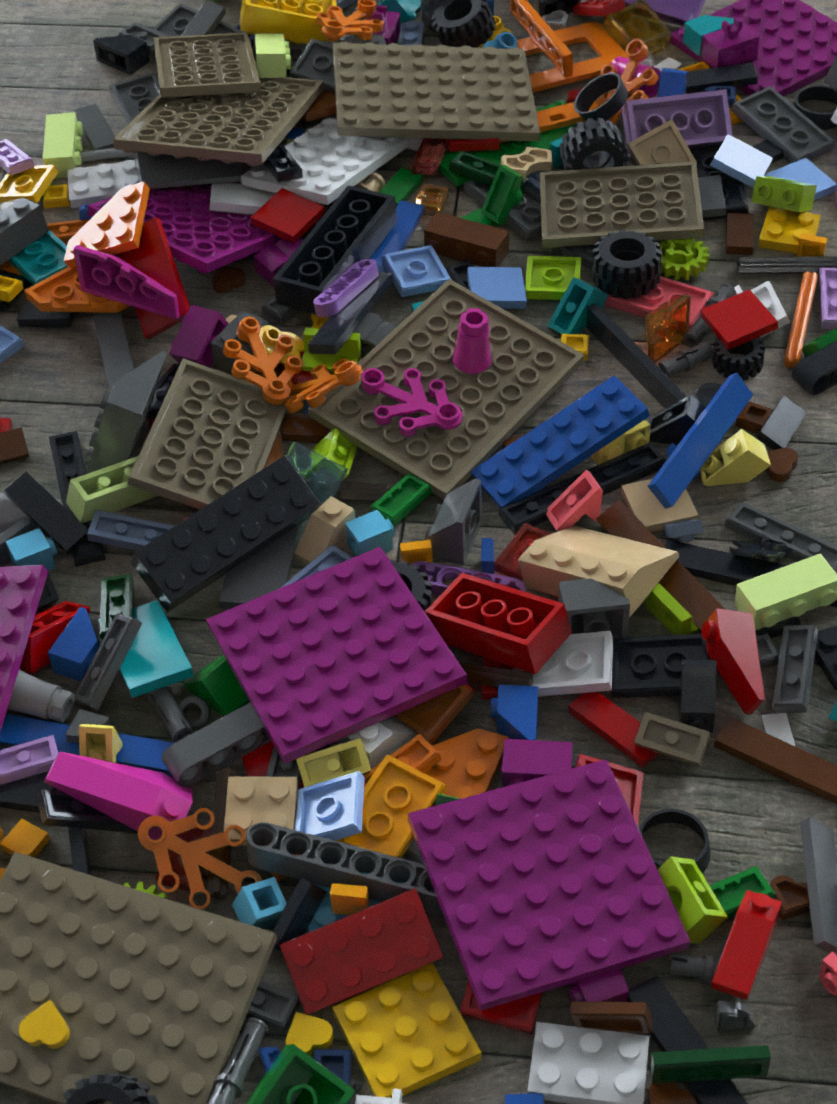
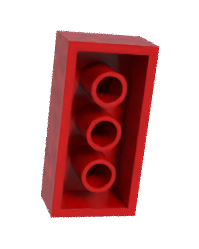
M461 573L425 611V614L446 645L532 674H536L572 634L565 604L465 573Z

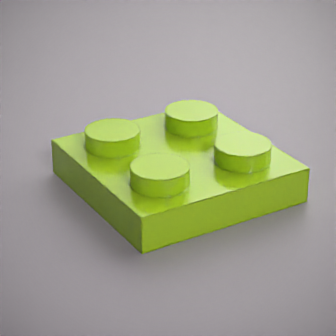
M528 256L525 283L526 298L561 300L573 277L580 280L581 257Z

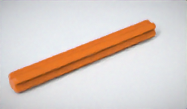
M806 271L803 274L784 358V366L786 368L791 367L794 369L801 359L818 275L816 272Z

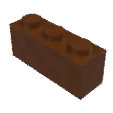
M437 212L424 229V246L432 245L438 255L463 262L471 260L474 265L481 267H499L509 253V231Z

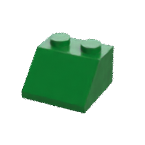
M295 1044L285 1046L245 1104H347L356 1090Z

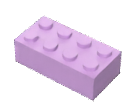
M727 89L626 101L622 107L626 146L628 143L673 119L690 150L722 145L727 135L733 137ZM627 148V152H628L629 158H631L632 155H631L630 151H629L628 148Z

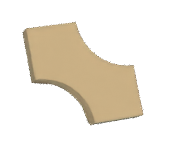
M526 147V150L518 155H503L500 165L508 166L524 176L522 180H526L530 173L551 171L552 151Z

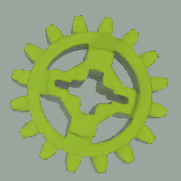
M695 238L660 241V250H662L660 273H664L665 278L674 276L675 281H678L680 277H684L687 281L690 275L697 278L699 277V272L706 271V266L709 264L708 247H703V241L695 242Z

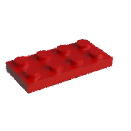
M416 888L280 944L306 1015H310L444 958Z

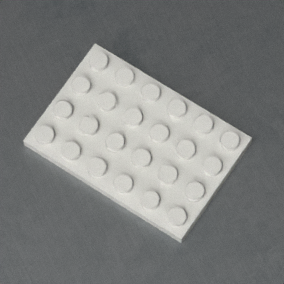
M327 118L314 128H310L302 136L295 138L287 146H284L302 168L303 178L277 182L263 163L253 166L251 170L241 176L242 186L277 193L283 188L313 202L328 205L337 199L348 185L355 186L410 146L409 138L338 136L337 121L333 118Z

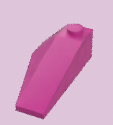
M75 245L73 248L81 291L170 318L178 319L180 317L177 295L119 257Z
M65 752L57 754L44 780L45 783L138 831L141 823L151 816H162L169 822L187 816L193 803V788L180 786L174 778L165 773ZM151 828L149 831L150 838L153 840L160 839L162 836L161 828Z

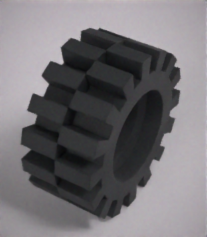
M718 338L714 342L713 367L714 369L717 368L718 374L724 372L725 378L735 373L740 377L742 376L743 380H748V375L753 378L762 371L765 344H763L761 338H755L728 350ZM733 354H743L745 356H736Z

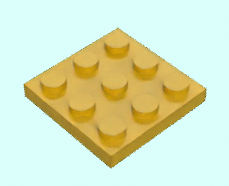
M433 963L332 1007L333 1015L375 1097L392 1098L393 1089H400L402 1096L482 1060V1052Z

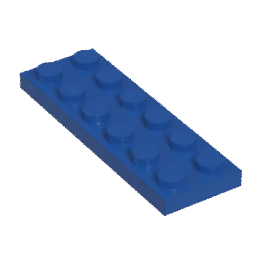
M614 375L477 466L472 471L473 479H480L481 488L499 509L541 490L650 416L649 410Z

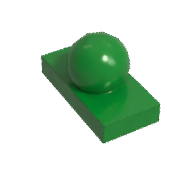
M499 165L481 213L497 224H505L510 209L518 206L522 200L520 184L524 176L506 165Z

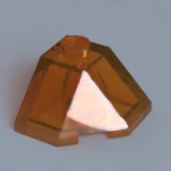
M688 294L663 303L645 316L646 355L654 363H657L684 342L683 337L689 328L691 296Z

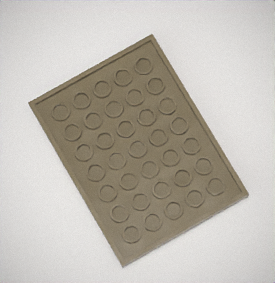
M350 42L333 43L338 136L474 140L498 138L499 140L539 141L540 130L525 49L515 47L500 49L494 47L472 48L470 46L448 47L445 45L423 46L421 44L399 45L396 43L382 45L370 42L365 44H353Z
M291 77L259 78L261 92H255V94L250 96L235 93L227 97L205 95L203 98L196 99L191 96H181L177 100H168L166 97L161 98L159 94L113 139L114 149L124 150L126 153L148 152L151 156L167 154L172 155L174 158L196 157L200 161L215 159L228 164L244 162L249 166H258L264 163L324 91V81Z
M448 279L360 360L357 365L362 367L363 372L370 368L381 370L384 373V382L412 394L410 387L404 384V372L409 368L418 369L421 372V384L427 401L437 405L436 399L429 395V383L434 379L443 380L446 383V395L449 402L456 404L463 415L462 423L457 428L445 430L435 425L419 428L410 437L401 435L399 432V421L403 417L417 418L428 415L423 412L391 417L390 423L386 425L377 424L374 421V409L377 406H392L403 403L381 393L376 395L366 393L361 386V379L352 386L340 385L325 394V402L316 408L309 407L308 415L330 430L337 428L349 442L406 476L410 473L431 486L432 493L444 500L447 493L462 486L472 476V471L485 462L503 444V441L507 440L583 363L584 354L453 280ZM471 308H477L486 313L490 326L489 342L492 363L487 370L477 374L460 371L452 361L461 314Z
M14 852L0 881V1084L58 1104L67 1102L63 1095L68 1089H75V1083L81 1079H89L91 1075L123 1074V1076L131 1075L138 1078L137 1083H145L150 1088L147 1095H156L158 1104H208L215 1089L213 1082L217 1075L223 1072L277 940L276 934ZM51 999L70 1029V1037L67 1043L58 1049L48 1048L44 1043L39 1046L28 1045L20 1037L19 1025L26 1016ZM106 1101L104 1104H113V1103H111L110 1101Z

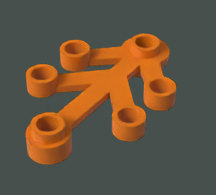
M358 0L357 11L348 17L344 16L342 8L329 6L327 13H318L316 18V24L323 26L322 34L332 41H338L345 35H358V38L362 40H371L373 32L381 33L383 31L384 22L379 19H371L376 11V2L373 0Z
M634 39L626 47V53L630 59L621 76L628 94L644 84L652 86L658 80L657 73L652 68H648L640 76L630 81L638 63L644 61L648 56V48L641 39ZM606 64L601 69V75L609 72L618 74L613 64ZM616 89L611 90L612 95L614 94ZM637 90L626 101L638 100L640 97L641 99H647L648 96L643 90ZM608 92L596 100L598 107L607 101ZM622 108L608 119L613 122V125L619 120Z
M245 317L239 322L236 333L239 339L249 342L255 356L241 350L242 346L239 341L235 339L226 340L223 347L224 355L237 359L232 367V375L261 388L263 398L268 403L273 405L282 404L289 398L291 390L288 383L295 374L301 372L303 360L296 355L289 356L285 363V370L277 378L274 369L285 354L292 351L294 345L293 338L288 335H280L277 339L276 348L268 357L259 337L261 330L259 321L254 317ZM250 367L262 372L264 377L251 372Z
M343 358L332 365L335 374L330 375L325 364L316 366L310 372L314 380L295 385L292 381L288 383L291 390L289 395L291 398L284 403L289 413H295L304 406V399H306L311 408L320 406L325 402L326 398L324 395L340 385L349 387L357 383L361 379L362 367L357 365L355 361H348L346 358Z
M200 808L194 815L171 822L162 816L146 818L138 829V838L144 848L154 852L160 874L158 886L162 891L172 893L180 885L179 876L172 871L168 849L181 855L191 891L189 902L194 908L203 910L211 902V895L204 887L199 866L234 884L238 894L242 889V881L245 878L251 877L255 880V883L263 881L261 876L253 870L240 872L206 853L228 845L237 847L243 844L246 834L241 826L231 825L225 832L187 843L175 835L197 827L201 830L211 828L215 822V816L211 810ZM202 812L210 814L211 817L209 824L205 826L200 825L197 821L198 815ZM153 827H160L162 830V836L158 840H152L149 836V831ZM233 829H238L242 834L241 839L236 843L228 839V834ZM167 875L174 876L176 880L175 886L171 889H166L162 883L163 878ZM198 892H203L207 896V901L202 906H197L193 900L194 895Z

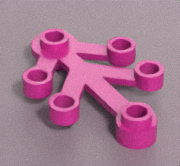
M370 368L361 375V386L366 393L371 395L381 393L403 403L392 406H377L374 409V421L377 424L386 425L390 423L391 417L418 412L428 414L417 418L403 417L399 421L400 434L410 437L419 428L437 425L442 429L451 430L457 428L462 423V412L456 404L449 402L446 395V383L443 380L434 379L429 383V395L436 399L437 405L427 401L421 384V372L416 368H409L404 372V384L410 387L412 394L384 382V373L379 369Z

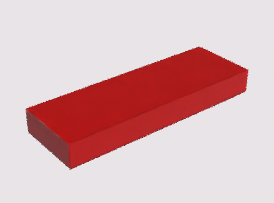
M587 0L574 5L572 8L574 15L607 16L625 9L624 0Z
M582 693L569 705L568 712L641 767L644 768L659 755V753L635 746L634 741L641 723L601 693Z

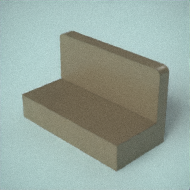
M646 711L634 741L635 746L699 767L706 747H710L712 743L711 735L708 731Z

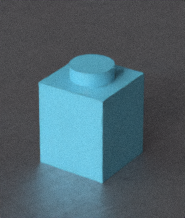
M378 510L345 523L347 544L355 556L381 547L384 553L393 550L392 536H395L394 527L389 519L385 520Z
M40 528L5 541L14 566L44 565L48 571L56 568L53 555L57 554L56 547L52 538H45Z
M275 877L242 887L232 904L239 922L264 930L275 927L287 905Z

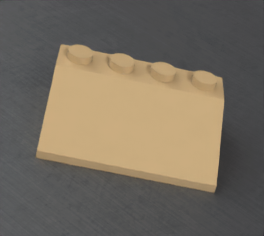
M574 525L534 540L520 556L518 563L526 588L559 597V582L592 578L628 598L630 601L629 617H631L679 558V553Z

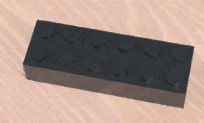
M348 185L273 278L277 304L316 314L313 303L314 299L353 264L369 259L397 223L395 196Z
M284 455L134 552L131 564L168 613L225 575L232 568L308 520L321 503Z

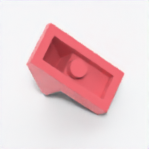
M585 470L547 508L546 516L557 531L572 527L584 514L598 522L596 518L600 516L603 490L592 474Z

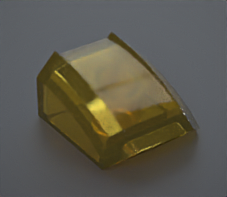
M637 0L634 4L625 7V9L607 15L602 25L607 34L625 49L632 40L641 39L648 48L647 58L666 49L672 36L671 31L645 0Z

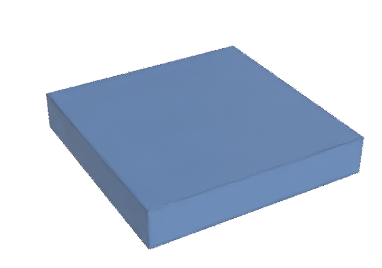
M468 267L467 279L470 291L502 309H526L527 298L521 267Z

